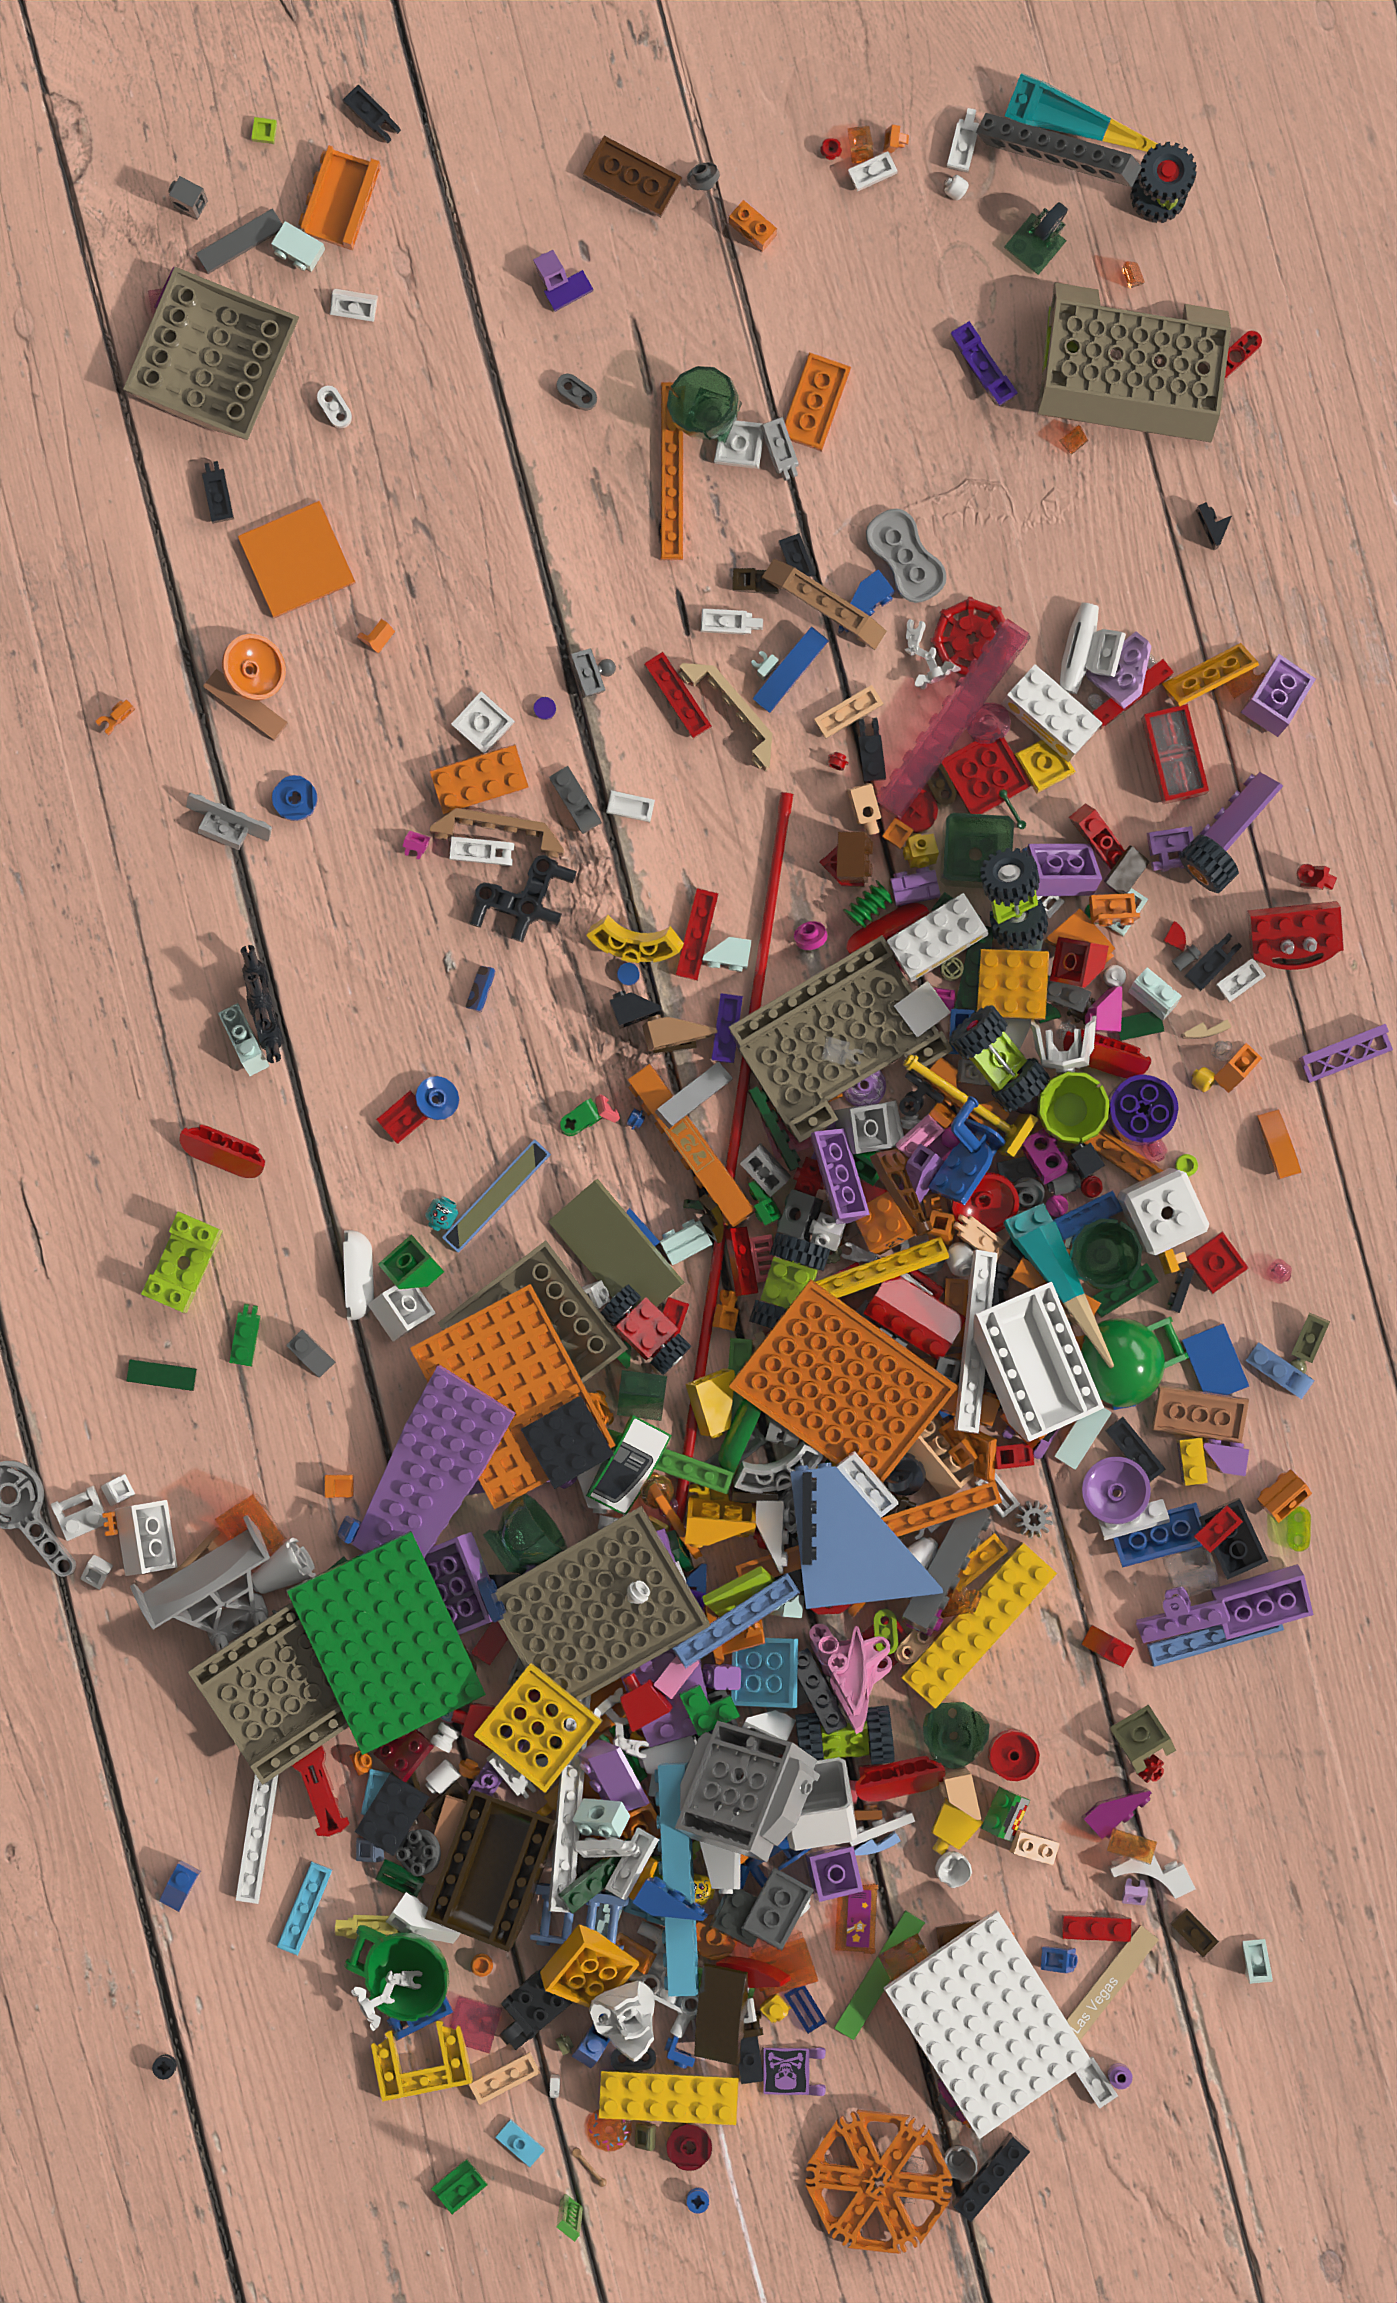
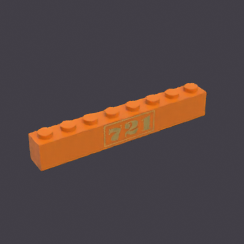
M649 1064L629 1078L628 1081L631 1085L628 1088L635 1097L640 1096L644 1103L641 1106L648 1116L653 1114L657 1120L654 1124L660 1133L663 1134L665 1132L670 1140L667 1143L674 1152L678 1150L683 1156L680 1161L687 1170H693L696 1175L693 1179L700 1189L705 1187L709 1193L707 1196L718 1204L722 1211L724 1223L735 1227L755 1213L754 1207L688 1115L670 1129L657 1116L655 1111L674 1095L654 1067Z

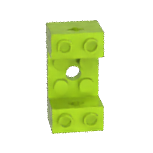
M178 1211L169 1230L172 1233L154 1274L149 1275L141 1295L182 1313H187L223 1230ZM182 1256H186L190 1260V1265L187 1269H181L178 1266V1260Z

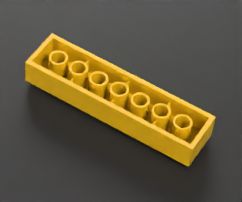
M1021 1542L940 1631L920 1657L900 1677L936 1709L1057 1573L1025 1543Z

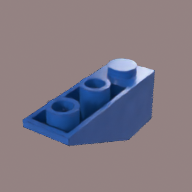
M878 569L860 582L850 604L867 615L872 616L875 613L873 609L879 605L884 607L893 600L891 596L894 594V589ZM839 625V634L843 631H845L846 633L850 632L841 625Z
M649 1877L632 1902L651 1916L703 1921L708 1916L701 1905L695 1902L691 1904L685 1900L686 1896L676 1889L670 1890L666 1887V1882L658 1877Z
M592 2023L572 2057L591 2069L598 2062L610 2039L598 2033Z

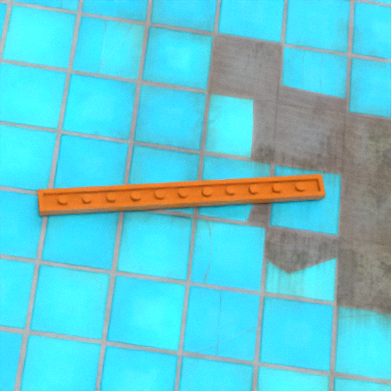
M992 1481L881 1519L899 1537L1002 1503L996 1482ZM799 1545L784 1550L788 1554V1564L783 1566V1574L801 1569ZM771 1555L735 1566L739 1577L759 1566L763 1567L773 1577L783 1575L779 1573Z

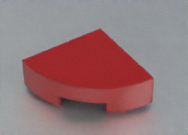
M1173 921L1163 942L1183 952L1186 946V935L1183 928L1176 921Z

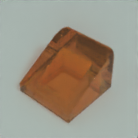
M1125 262L1122 271L1128 287L1131 289L1144 284L1145 281L1138 263Z

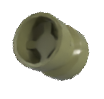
M956 957L950 958L942 963L940 967L941 976L947 981L959 979L964 970L963 963Z

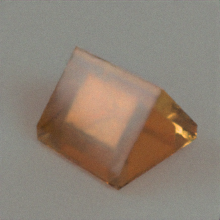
M1077 425L1065 434L1059 442L1072 455L1088 442V439L1082 427Z

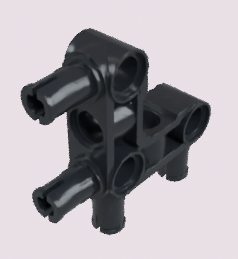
M540 855L534 859L528 871L529 878L524 891H521V893L515 894L503 890L502 886L496 884L481 883L475 890L473 898L474 908L468 924L481 928L487 909L497 910L514 916L517 919L511 939L522 943L529 925L538 920L558 926L562 913L545 908L542 903L551 879L557 878L573 884L577 871L558 865L559 862L557 860L551 859L546 855ZM540 861H546L549 864V868L545 872H540L537 869V864ZM488 888L492 891L489 899H482L479 896L482 889ZM524 904H533L534 911L531 914L523 913L522 907Z
M248 945L249 953L246 946H244L240 952L245 963L242 972L249 1011L255 1023L260 1046L266 1050L267 1061L274 1063L273 1057H275L276 1062H279L281 1059L279 1048L281 1044H284V1040L273 1010L265 964L257 959L254 946Z

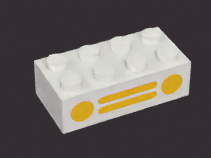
M1034 665L1001 703L1068 762L1102 725L1099 719L1037 665Z
M962 893L888 939L887 944L909 980L913 982L986 937L988 930L965 894Z

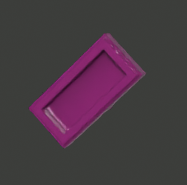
M952 1123L928 1145L944 1161L952 1149L960 1143L951 1131Z

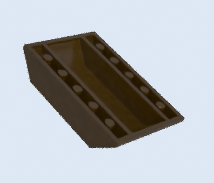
M471 1789L425 1919L509 1952L522 1930L554 1841L556 1821L478 1790Z

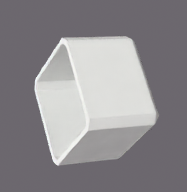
M1168 1168L1121 1190L1118 1194L1117 1199L1140 1250L1156 1256L1207 1232L1209 1222L1186 1172ZM1166 1206H1170L1173 1210V1215L1170 1219H1164L1161 1216V1211Z
M838 1757L816 1762L814 1771L820 1774L818 1782L813 1781L812 1790L808 1794L797 1825L787 1835L791 1849L797 1851L853 1842L858 1837L845 1760Z

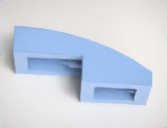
M895 1831L878 1843H875L873 1839H869L854 1848L855 1855L877 1853L894 1846L901 1840Z

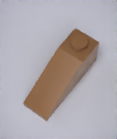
M661 1015L647 1018L648 1022L642 1025L649 1051L709 1038L718 1033L717 1028L672 1017L661 1018Z

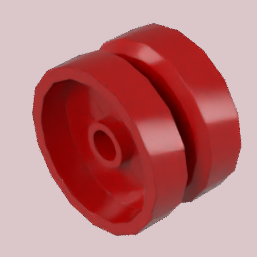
M1007 1729L1001 1731L993 1737L988 1746L990 1766L1000 1777L1008 1781L1018 1782L1027 1779L1035 1772L1039 1765L1040 1753L1037 1744L1027 1733L1021 1730ZM1015 1751L1018 1753V1758L1014 1757V1760H1012L1010 1754Z

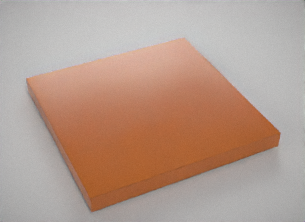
M320 501L238 536L273 618L356 583Z

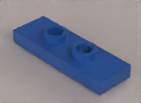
M1112 1190L1054 1219L1053 1222H1056L1061 1237L1065 1241L1123 1212V1209Z

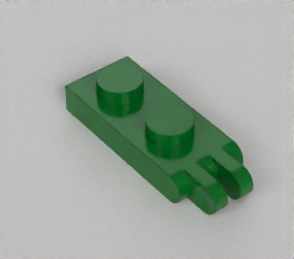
M244 1304L243 1312H238L229 1363L252 1367L261 1315H257L258 1306L253 1305L252 1314H249V1304Z

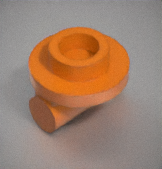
M358 1751L349 1755L358 1776L369 1772L372 1768V1758L368 1753L362 1755Z

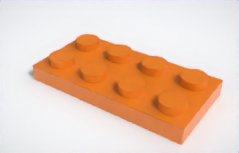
M515 744L429 770L443 814L449 813L456 808L462 809L529 788Z

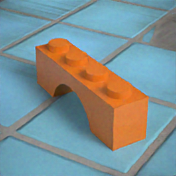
M943 1057L938 1059L930 1070L957 1088L956 1077L958 1070ZM929 1081L932 1084L931 1087L944 1096L943 1101L948 1106L952 1107L955 1105L959 1110L962 1108L963 1103ZM994 1100L980 1104L1004 1121L1010 1115ZM973 1110L967 1117V1119L988 1126L995 1131L998 1129V1127Z

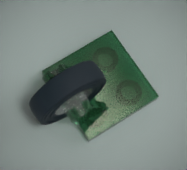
M1058 202L1050 211L1044 208L1038 217L1032 213L1004 248L1039 275L1067 242L1060 234L1066 226L1062 220L1067 214L1068 208Z

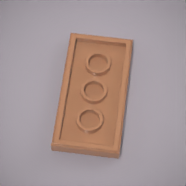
M1159 1385L1152 1430L1242 1444L1249 1398Z

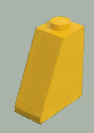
M723 1368L685 1384L700 1434L710 1436L711 1439L722 1436L723 1431L730 1429L734 1390L729 1387V1384L735 1377V1372L732 1369Z

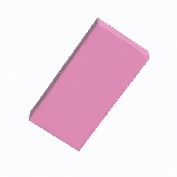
M928 1114L900 1139L896 1146L910 1159L919 1144L927 1147L943 1133L944 1128Z
M676 1655L654 1686L672 1699L700 1662L697 1661L685 1669Z

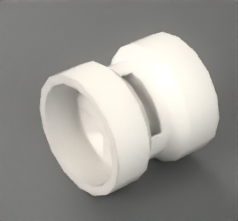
M441 1722L438 1726V1733L433 1735L430 1742L449 1753L453 1747L452 1742L458 1738L460 1732L452 1726Z

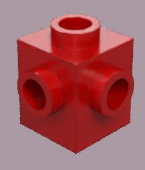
M806 1157L802 1168L798 1167L793 1179L797 1183L794 1190L816 1197L818 1189L823 1190L824 1183L817 1160Z

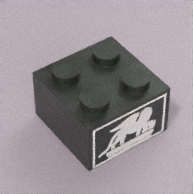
M733 1889V1894H724L709 1927L747 1947H753L757 1937L742 1930L741 1927L757 1897L742 1889Z

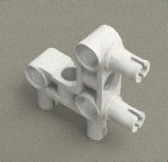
M642 1921L637 1933L655 1942L656 1946L653 1952L657 1956L647 1975L635 1970L628 1980L632 1982L639 1980L643 1983L647 1978H654L657 1985L651 1989L654 1993V1999L679 2013L670 2032L682 2038L690 2021L696 2018L698 2007L697 2004L696 2008L688 2009L685 2006V2001L693 1998L698 2002L699 1995L668 1996V1990L664 1988V1977L667 1976V1967L663 1966V1954L666 1953V1945L662 1943V1931L665 1928L659 1929Z

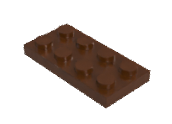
M605 135L583 172V177L660 218L682 181V177Z

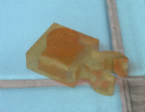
M1253 669L1224 684L1235 699L1253 688L1254 685L1251 681L1261 680L1265 673L1255 675Z

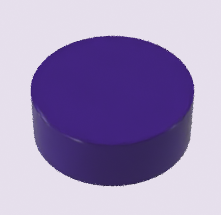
M549 697L539 698L534 704L535 715L541 720L553 718L556 713L555 702Z

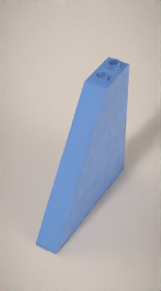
M831 1463L817 1464V1469H809L808 1465L797 1466L795 1471L790 1472L806 1609L943 1594V1588L836 1466L831 1467ZM803 1472H812V1477H817V1491H812V1500H817V1514H812V1523H817V1537H812V1546L817 1547V1560H812V1565H802Z

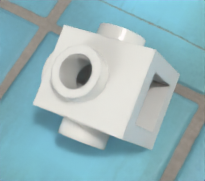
M820 1213L817 1221L813 1220L810 1226L809 1233H812L811 1243L836 1251L842 1239L846 1223L836 1225L833 1216Z

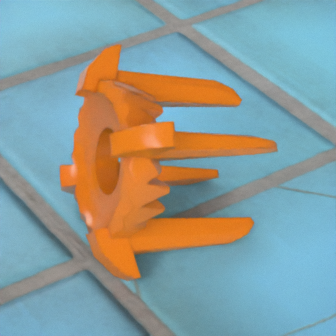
M596 1390L597 1393H589L604 1424L609 1423L611 1425L614 1421V1415L610 1413L605 1400L607 1397L605 1393L601 1390Z

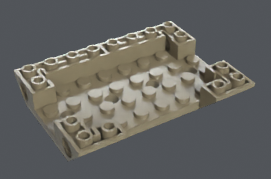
M1055 282L1049 319L1051 336L1047 367L1042 373L1037 415L1211 443L1221 411L1231 332L1229 312L1185 304L1182 319L1104 307L1100 306L1098 289ZM1068 342H1074L1077 345L1078 350L1076 353H1071L1067 350L1066 345ZM1112 349H1117L1121 352L1120 360H1114L1111 357L1110 351ZM1154 357H1162L1165 361L1164 367H1157L1154 363ZM1199 363L1207 365V374L1199 373L1197 369Z

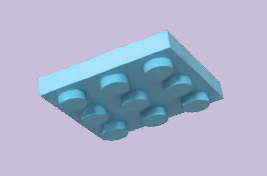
M765 1638V1644L732 1652V1665L738 1666L741 1669V1687L739 1690H731V1698L735 1706L797 1708L798 1639Z

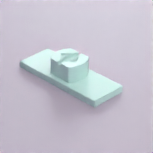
M1103 1408L1078 1419L1054 1457L1076 1470L1112 1412Z

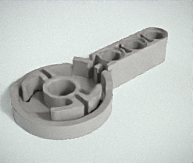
M18 1461L0 1462V1493L6 1486L13 1487L17 1493L16 1500L11 1504L3 1502L0 1497V1513L2 1514L0 1515V1528L20 1529L58 1576L71 1575L76 1569L75 1559L40 1515V1509L44 1500V1489L39 1476L31 1467ZM34 1524H38L42 1528V1533L38 1537L31 1533V1527ZM48 1542H53L56 1546V1551L52 1555L48 1554L45 1550V1545ZM63 1559L70 1563V1569L67 1572H63L59 1568V1563Z

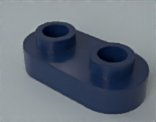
M487 1576L477 1580L479 1591L491 1620L494 1623L502 1620L506 1610L503 1602L497 1599L495 1594L497 1587L494 1580H489Z

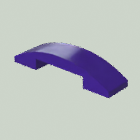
M970 321L951 332V336L967 364L998 406L1018 394L1008 377L1003 375L982 344L981 337Z

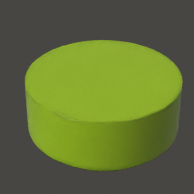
M1184 1154L1175 1161V1169L1186 1172L1189 1177L1196 1173L1198 1162L1194 1156Z

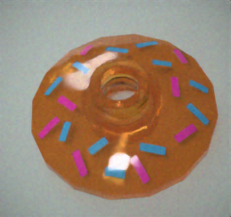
M599 2109L594 2111L587 2123V2135L591 2143L598 2149L606 2152L616 2151L624 2147L632 2133L631 2120L599 2118ZM607 2126L613 2127L614 2131L611 2134L605 2132Z

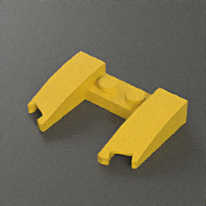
M436 2021L444 2065L402 2073L392 2030L385 2033L387 2038L378 2046L372 2043V2054L382 2102L471 2084L473 2077L461 2026L457 2025L456 2029L443 2026L444 2021Z

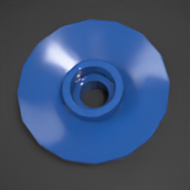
M440 1076L429 1077L422 1081L417 1088L415 1095L416 1104L421 1113L426 1117L434 1120H444L452 1116L457 1110L459 1094L454 1084L447 1078ZM432 1097L438 1099L437 1104L432 1101Z

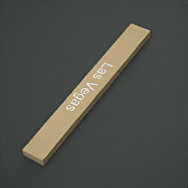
M1142 1925L1131 1936V1942H1126L1066 2019L1079 2041L1158 1942L1159 1939Z

